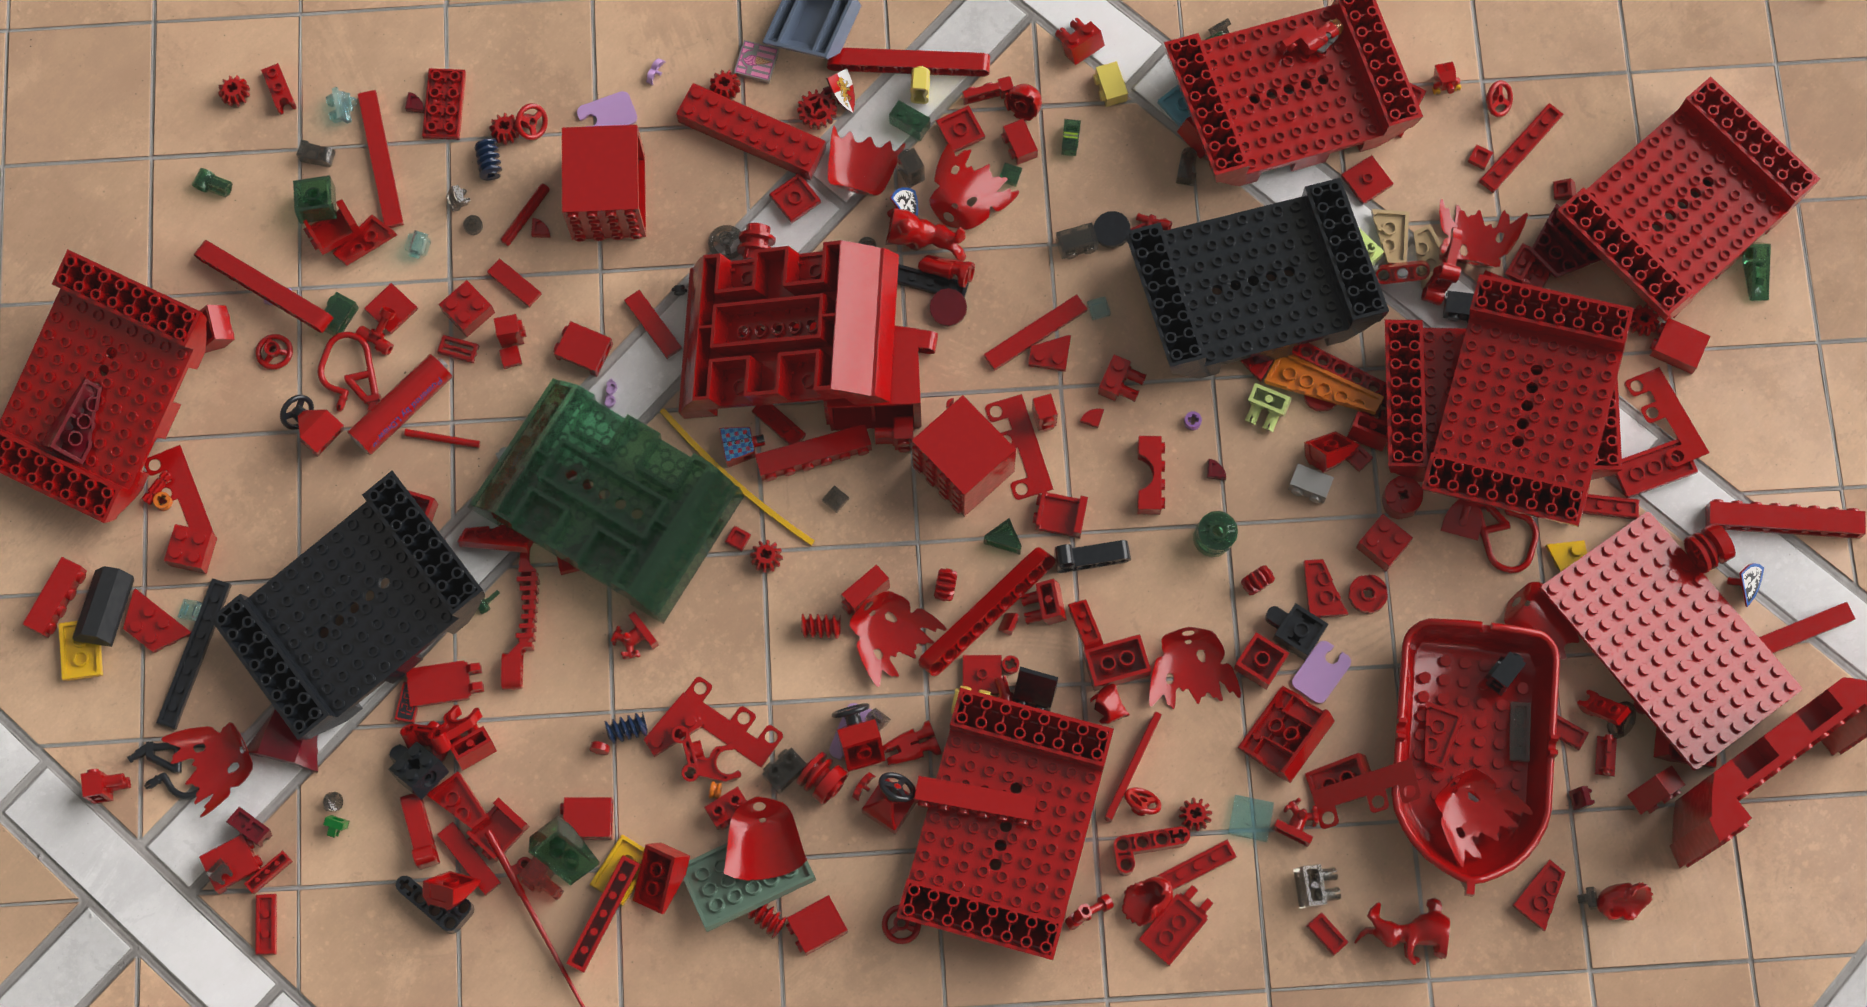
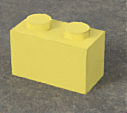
M1117 61L1096 67L1093 79L1095 85H1099L1101 102L1104 101L1106 107L1126 102L1128 92Z

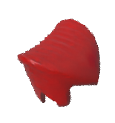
M1113 683L1103 687L1090 699V703L1094 700L1096 701L1094 710L1104 715L1099 720L1101 724H1110L1130 715L1121 703L1117 687Z

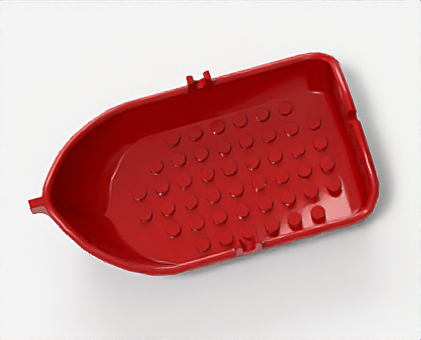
M1428 618L1419 621L1408 629L1402 643L1393 763L1412 758L1421 796L1417 800L1404 803L1401 800L1398 785L1392 787L1391 796L1394 812L1399 824L1415 849L1424 859L1442 872L1460 881L1464 887V896L1473 897L1475 895V884L1499 878L1516 869L1538 846L1548 827L1552 812L1554 759L1558 755L1556 744L1559 741V735H1556L1560 669L1559 651L1553 639L1541 630L1500 623L1483 625L1481 621ZM1509 652L1517 653L1524 659L1523 661L1526 664L1503 695L1500 696L1486 685L1488 680L1485 677L1501 656L1505 658ZM1426 701L1464 714L1444 770L1425 764ZM1478 769L1495 781V793H1499L1501 790L1511 791L1531 808L1533 815L1522 812L1520 816L1512 811L1504 810L1518 826H1510L1508 828L1500 826V831L1497 833L1499 841L1483 833H1480L1478 838L1473 836L1472 840L1482 858L1473 857L1465 850L1464 867H1462L1445 837L1441 825L1443 813L1439 811L1435 798L1454 777L1468 770ZM1460 778L1456 779L1451 786L1455 785ZM1408 785L1404 788V795L1407 798H1412L1416 794L1414 786ZM1455 788L1452 790V793H1456L1458 789ZM1468 792L1469 799L1475 802L1480 801L1475 792ZM1456 828L1458 836L1463 839L1465 837L1463 829Z

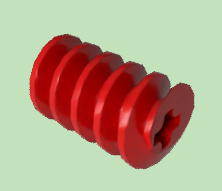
M802 614L801 633H803L804 638H807L810 633L813 639L817 633L820 639L824 637L825 633L827 638L830 639L834 633L835 639H838L841 633V615L836 620L835 614H833L831 620H829L827 614H825L823 620H821L819 614L816 615L815 619H813L812 614H809L807 619Z
M768 904L749 912L748 918L753 919L755 917L754 923L756 925L761 923L760 929L762 930L767 928L766 934L773 933L772 939L781 931L787 919L786 916L779 919L781 912L773 914L775 907L767 909Z

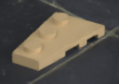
M1372 209L1371 214L1382 250L1384 251L1386 264L1407 262L1409 212Z

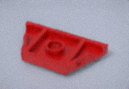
M136 588L133 590L123 626L126 632L153 653L162 650L165 646L177 643L176 641L186 636L190 637L191 632Z

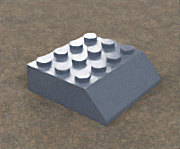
M782 0L765 35L763 44L829 59L841 52L859 13L861 4L858 0Z

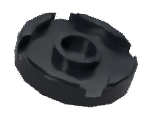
M1108 211L1101 214L1094 224V235L1097 242L1107 248L1122 246L1127 241L1124 231L1131 230L1127 217L1117 211Z

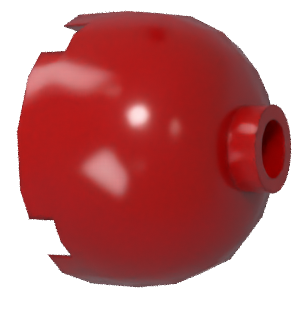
M1021 83L1014 86L1008 92L1004 99V104L1008 111L1011 110L1015 113L1013 116L1017 119L1024 118L1025 121H1030L1041 110L1042 97L1035 87Z

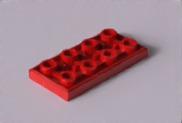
M429 68L422 131L423 139L460 140L466 79L465 70Z

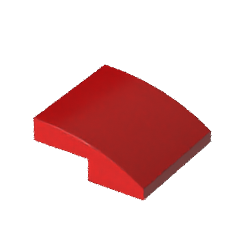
M1522 243L1505 275L1514 282L1544 288L1551 273L1529 252L1532 247Z

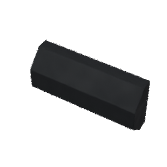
M106 566L95 570L72 637L74 641L108 647L113 646L134 582L133 575L119 568Z

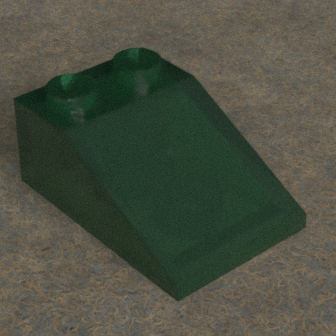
M559 815L530 836L528 852L569 885L578 881L600 863L575 829Z

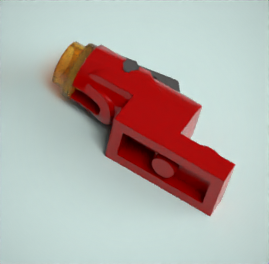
M1338 19L1329 20L1318 27H1314L1310 22L1283 40L1278 50L1282 55L1288 51L1290 53L1293 52L1297 47L1306 56L1315 52L1324 53L1341 35V32L1344 30L1343 25Z

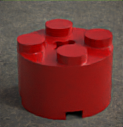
M1398 476L1392 479L1382 494V504L1385 512L1395 519L1412 517L1423 501V490L1419 483L1405 476Z

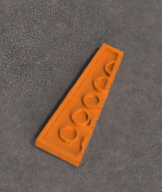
M1292 354L1276 359L1264 379L1265 384L1372 415H1376L1384 401V396Z

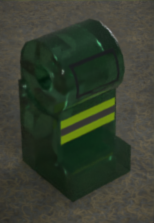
M1064 119L1061 155L1076 156L1081 120Z

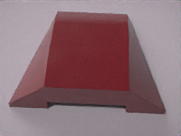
M1557 203L1529 251L1555 278L1601 260L1556 217L1557 210L1560 208Z
M274 709L247 746L249 754L318 772V735L311 739L298 740L276 709Z

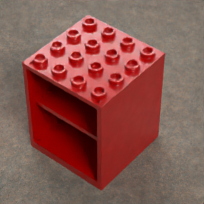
M638 125L562 128V213L572 240L582 242L586 239L602 241L607 238L621 240L623 238L641 239L646 237L645 152Z
M917 330L894 331L890 402L854 405L845 398L823 400L826 425H830L831 431L844 430L866 424L867 429L892 427L894 425V417H913V427H922Z

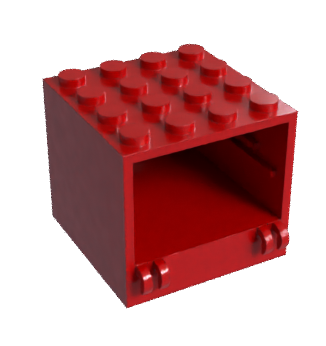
M964 395L955 402L954 398H950L946 403V410L911 440L913 468L919 474L922 472L927 477L925 478L927 483L931 487L935 486L939 490V495L945 501L948 499L952 503L951 506L958 514L961 513L964 517L1015 472L1016 448Z

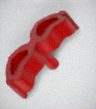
M868 772L857 784L852 797L859 801L863 789L869 792L870 788L866 785L876 776Z

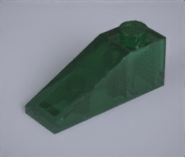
M1754 242L1742 255L1750 301L1769 300L1771 244Z

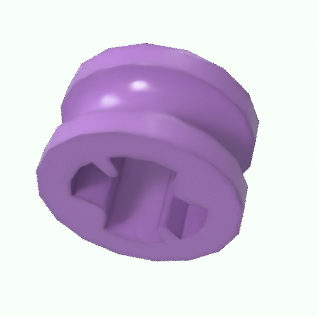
M1195 411L1187 413L1184 419V425L1189 430L1198 429L1202 422L1201 415ZM1192 417L1196 418L1195 421L1198 420L1194 425L1190 424L1191 421L1188 422Z

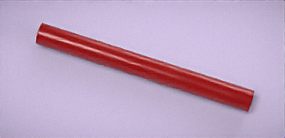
M405 429L404 432L406 437L480 448V441L410 429Z

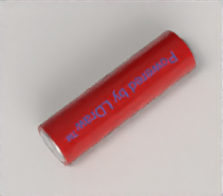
M431 354L425 357L347 431L352 440L364 452L372 455L453 378L447 370L449 367L447 363L441 358L437 360Z

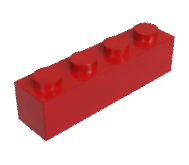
M282 850L248 879L244 885L251 893L256 894L293 861Z

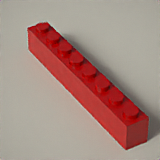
M1714 499L1705 506V527L1712 523H1718L1724 530L1857 539L1866 534L1865 511H1859L1858 508L1839 510V507L1823 509L1816 505L1807 508L1801 507L1798 504H1791L1789 506H1781L1780 503L1762 505L1761 502L1746 504L1739 500L1731 501L1730 503L1723 502L1721 499Z

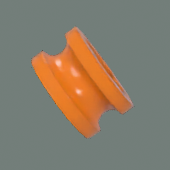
M159 492L154 496L153 503L159 510L166 511L171 508L173 500L166 492ZM163 497H165V499L167 500V503H166V504L162 503V505H161V503L159 502V500H160L161 498L164 499Z
M712 781L709 799L713 797L718 799L721 796L722 783L716 784L715 781Z

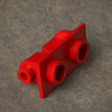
M1611 734L1597 736L1595 775L1615 777L1617 738H1614Z

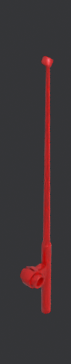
M492 830L485 832L484 834L517 895L520 896L578 1003L581 1007H585L517 878V875L521 873L527 874V872L531 871L533 865L531 859L521 857L516 864L511 866ZM526 863L528 866L524 868L521 864Z

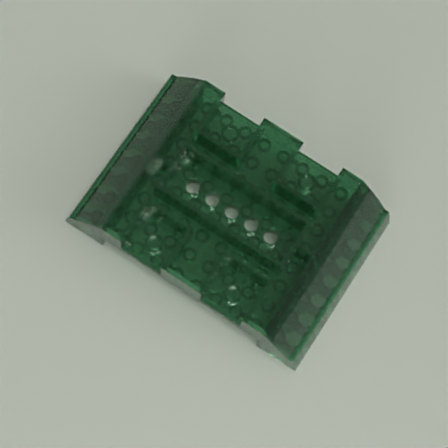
M553 378L469 503L468 508L496 525L500 526L503 524L628 598L632 606L664 624L741 503L744 494L738 486L707 460L695 453L691 457L663 441L661 433L628 414L624 418L596 401L593 393L583 387ZM569 471L577 473V477L574 480L566 478ZM585 481H592L594 485L591 489L586 490L583 488V483ZM601 491H608L610 496L607 499H601L599 497ZM624 500L626 502L625 508H616V502ZM634 510H641L643 515L641 518L635 519L632 517V512Z

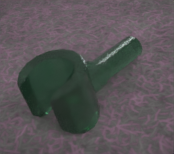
M498 590L482 600L478 607L481 614L490 610L488 604L500 594Z

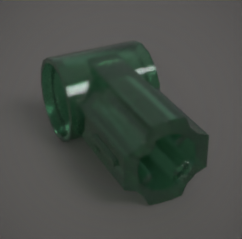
M204 168L199 169L192 183L193 187L202 192L210 191L225 198L230 195L233 185L231 181L215 176L214 173Z

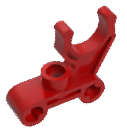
M1452 227L1449 246L1445 244L1440 245L1439 260L1441 263L1433 269V275L1424 286L1421 294L1422 301L1440 306L1444 300L1445 292L1450 285L1458 281L1461 267L1456 266L1462 242V229Z
M454 705L444 715L443 724L440 725L435 721H430L427 725L408 724L400 730V734L408 749L417 741L421 745L433 747L436 754H443L451 749L450 740L474 727L483 715L479 708H474L467 717L456 720L462 715V711L459 705Z
M677 725L672 729V739L677 743L683 744L687 764L681 770V775L686 781H695L698 776L725 782L741 777L742 774L739 770L731 774H725L717 767L716 760L718 755L725 750H733V743L716 746L711 751L710 756L706 758L701 741L691 742L689 731L685 726ZM677 729L686 732L684 739L680 740L679 737H675ZM688 767H693L696 770L692 778L685 776Z

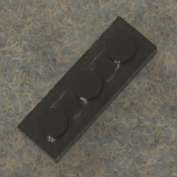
M1510 702L1509 761H1530L1531 703Z

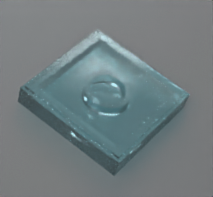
M1235 795L1228 834L1267 842L1274 802Z

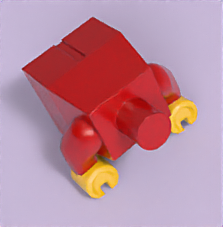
M1453 62L1435 65V82L1432 87L1434 95L1436 93L1440 94L1444 90H1447L1449 94L1457 91V89L1461 90V80L1459 77H1456V69Z

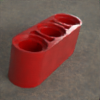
M1423 260L1379 266L1375 273L1379 284L1384 285L1419 281L1429 276L1430 265ZM1419 266H1424L1427 272L1425 274H1418L1416 269ZM1401 268H1405L1408 271V274L1404 277L1399 276L1397 273ZM1385 270L1389 273V277L1382 279L1378 273Z

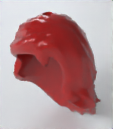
M1158 876L1128 886L1124 891L1122 912L1126 915L1127 920L1130 919L1132 924L1136 923L1139 927L1151 923L1165 911L1173 899V889L1170 881Z
M1643 882L1633 885L1631 883L1611 885L1599 894L1597 908L1609 920L1619 918L1628 921L1634 920L1653 900V893L1651 888Z

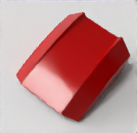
M1336 431L1304 442L1305 457L1309 465H1313L1323 473L1340 465L1360 446Z
M448 871L423 881V898L428 906L435 905L448 911L464 901L475 890L481 880Z

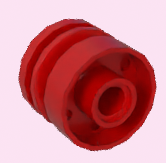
M1712 523L1703 528L1701 533L1696 532L1684 539L1687 555L1699 568L1700 572L1705 574L1718 567V563L1724 564L1736 555L1730 536L1718 523Z
M824 752L819 753L807 763L796 782L800 787L806 784L804 787L806 792L815 787L812 797L821 805H824L840 791L849 775L840 765L830 769L833 759L829 758L826 760L827 754Z

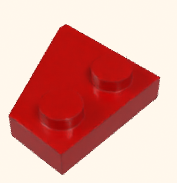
M1071 335L1031 346L1028 366L1066 372Z

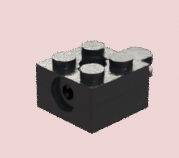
M1297 603L1294 604L1289 613L1278 606H1272L1265 615L1266 622L1278 629L1272 640L1306 661L1329 625Z
M417 741L409 749L399 744L390 751L389 756L394 764L388 770L399 783L420 800L449 773L440 759Z

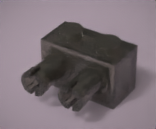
M792 747L789 750H783L778 755L779 759L776 762H770L763 769V778L778 794L796 780L807 765Z
M1321 864L1293 869L1300 909L1318 907L1327 904V901L1341 899V894H1334L1340 892L1339 887L1325 889L1324 881L1337 880L1338 874L1332 875V873L1337 872L1335 867L1322 869Z

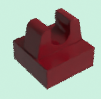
M1581 786L1569 791L1573 810H1580L1595 803V800H1591L1590 793L1592 790L1588 786Z

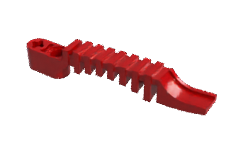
M530 550L528 553H520L518 572L521 573V577H516L522 592L521 600L524 601V604H527L522 605L524 614H521V619L524 621L519 624L521 632L525 633H515V638L518 639L519 643L509 653H502V690L523 688L524 653L526 651H534L532 642L536 641L534 632H537L535 623H537L536 613H538V607L536 604H539L537 595L539 594L538 585H540V579L537 570L530 564Z

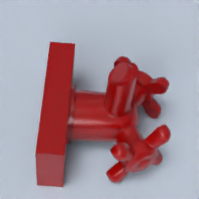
M635 611L628 615L635 625L634 628L628 633L621 634L623 630L621 626H617L610 640L614 646H616L618 640L626 647V652H620L623 659L640 657L639 650H634V646L643 640H646L652 649L659 646L657 640Z
M1297 798L1290 801L1283 809L1284 813L1289 810L1293 813L1289 823L1287 824L1277 819L1272 830L1308 847L1313 836L1303 832V829L1309 820H1312V827L1317 826L1319 822L1317 806H1313L1311 813H1307L1306 809L1300 810L1297 805L1301 799Z

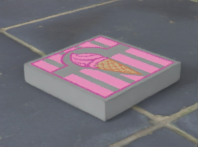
M744 40L734 74L736 73L737 76L769 84L778 58L779 48Z

